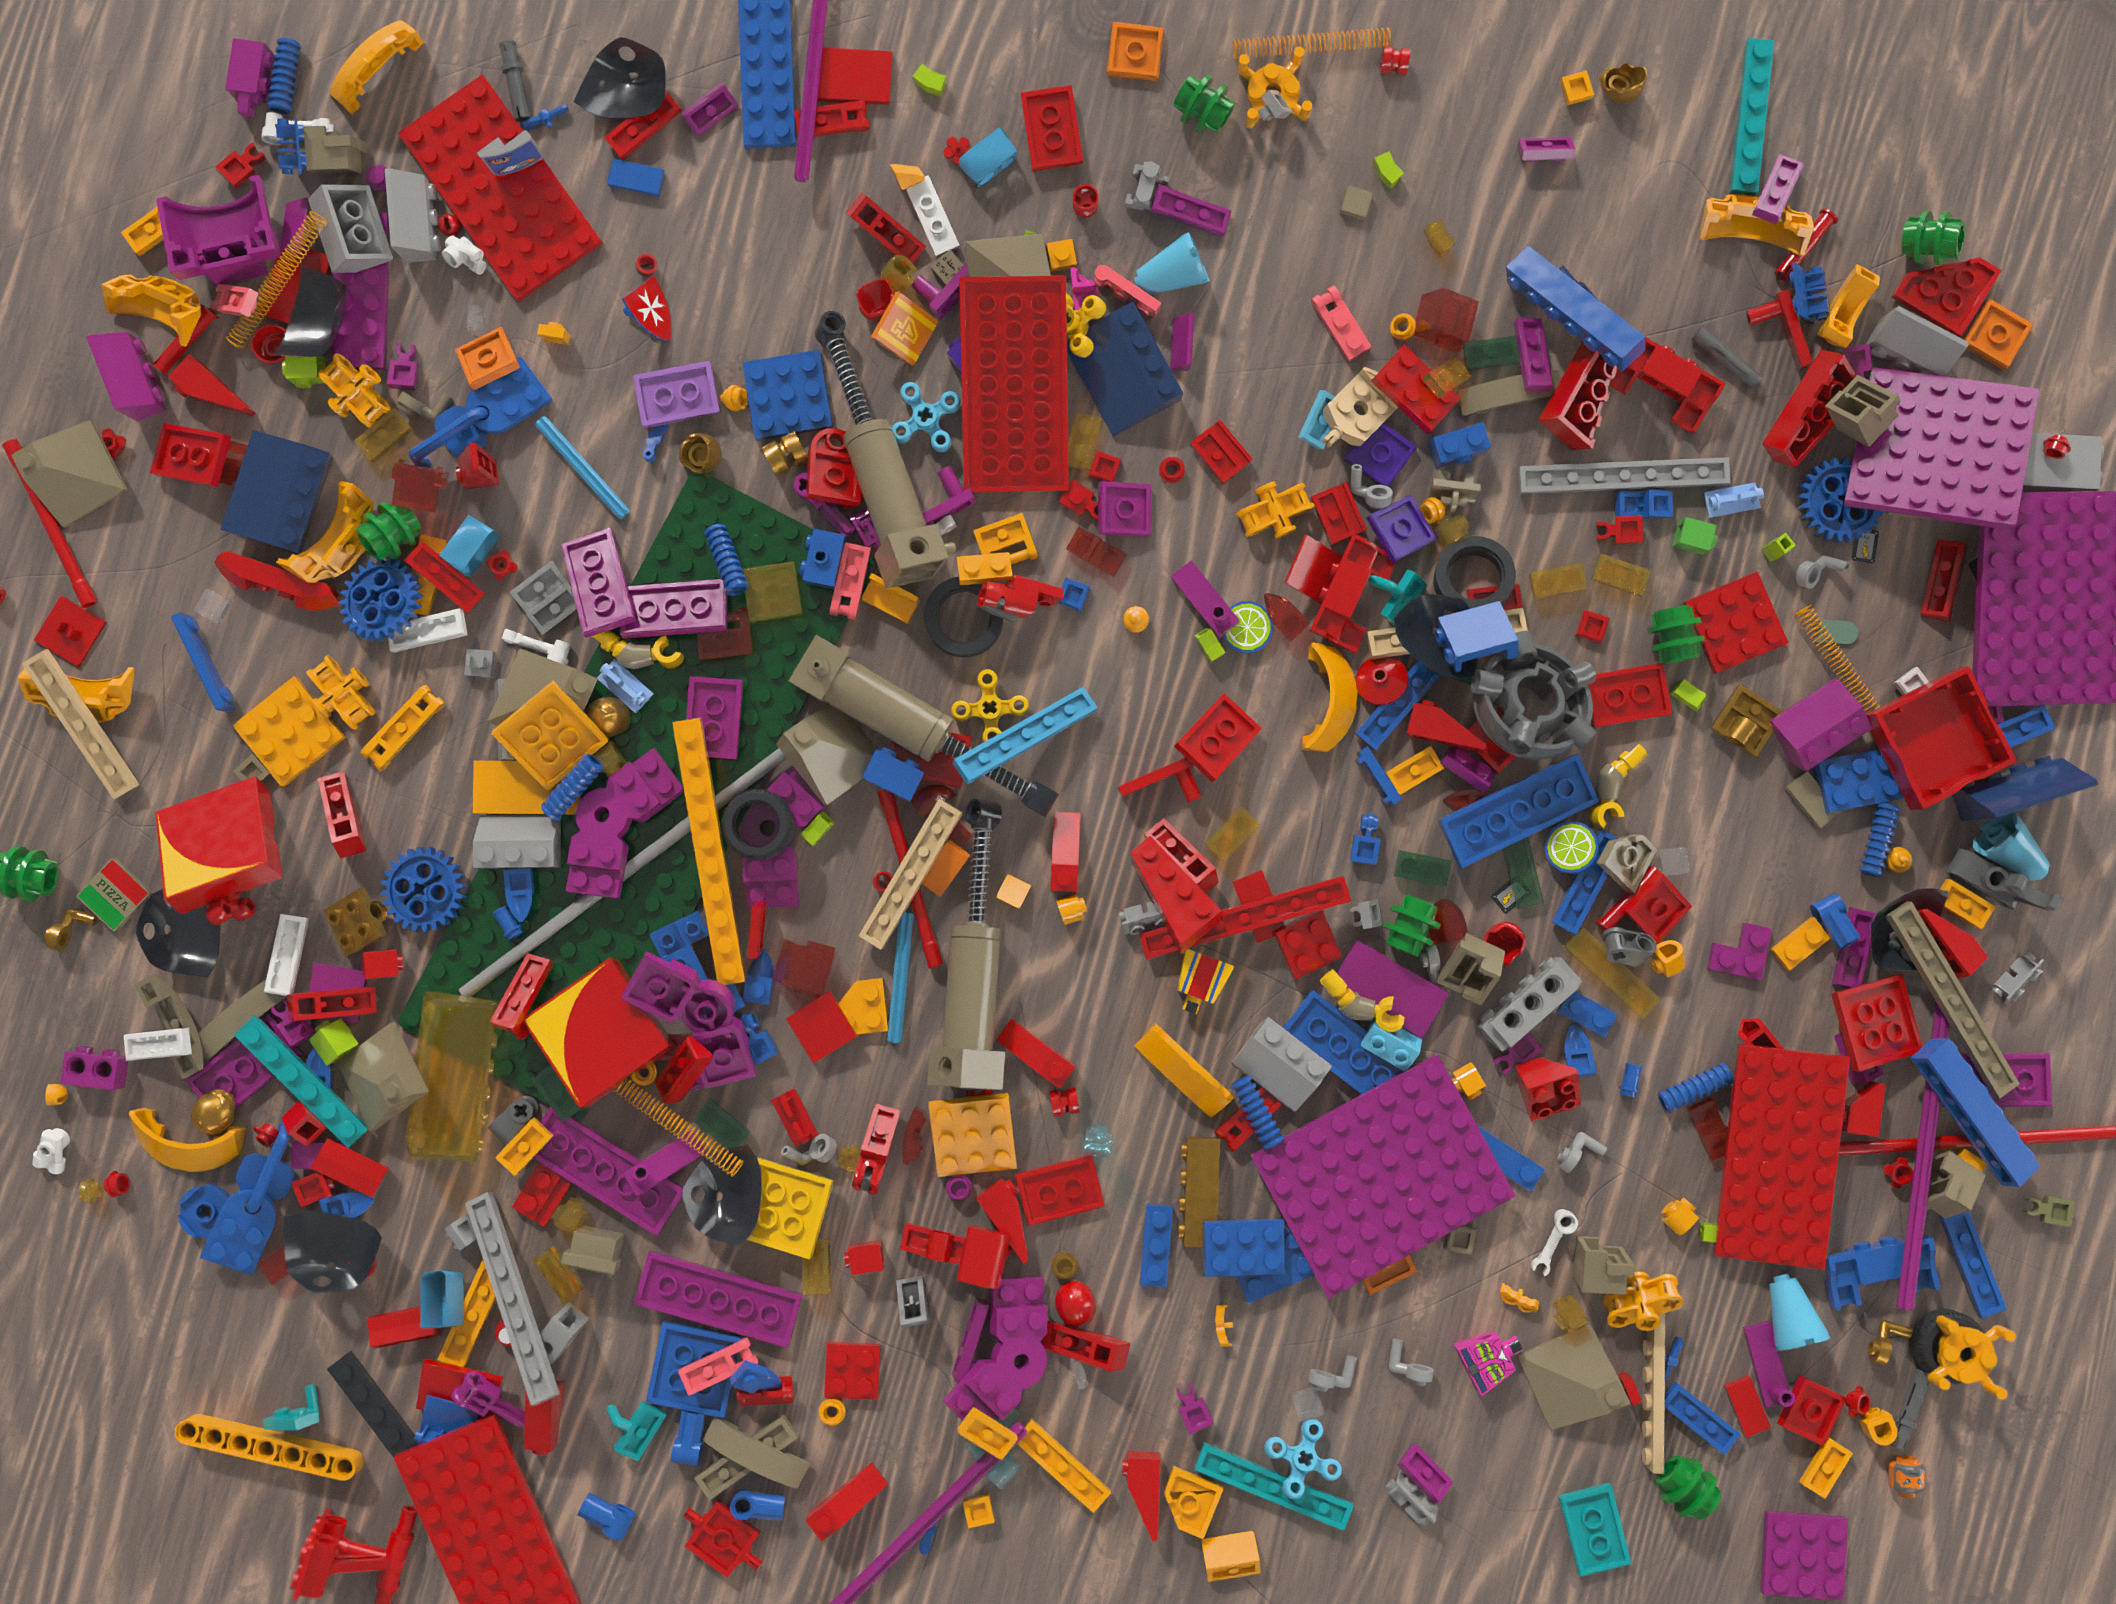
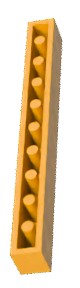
M702 717L673 722L717 982L723 985L745 982L746 974Z

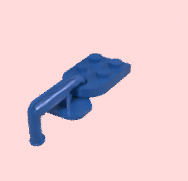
M522 357L517 359L521 368L475 391L471 390L466 400V407L453 406L436 418L434 426L437 433L409 451V458L418 470H427L430 467V460L427 455L444 444L447 445L452 454L459 458L470 443H476L484 449L488 434H500L510 430L553 401Z
M283 1122L278 1126L279 1133L268 1157L253 1153L247 1155L242 1160L235 1177L241 1191L234 1193L224 1202L202 1250L200 1259L253 1275L276 1222L277 1212L273 1201L283 1198L288 1194L292 1186L291 1182L295 1178V1171L291 1169V1165L280 1161L291 1137L287 1134Z

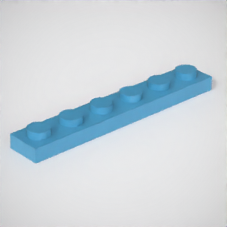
M1084 687L957 757L954 759L953 765L968 785L1093 714L1098 707Z

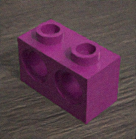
M76 1046V1050L66 1051L64 1054L60 1084L108 1090L125 1088L129 1061H126V1056L119 1055V1050L103 1049L102 1053L93 1052V1047ZM81 1060L85 1063L84 1071H81L79 1067ZM107 1063H109L112 1068L110 1075H108L105 1070V1066Z

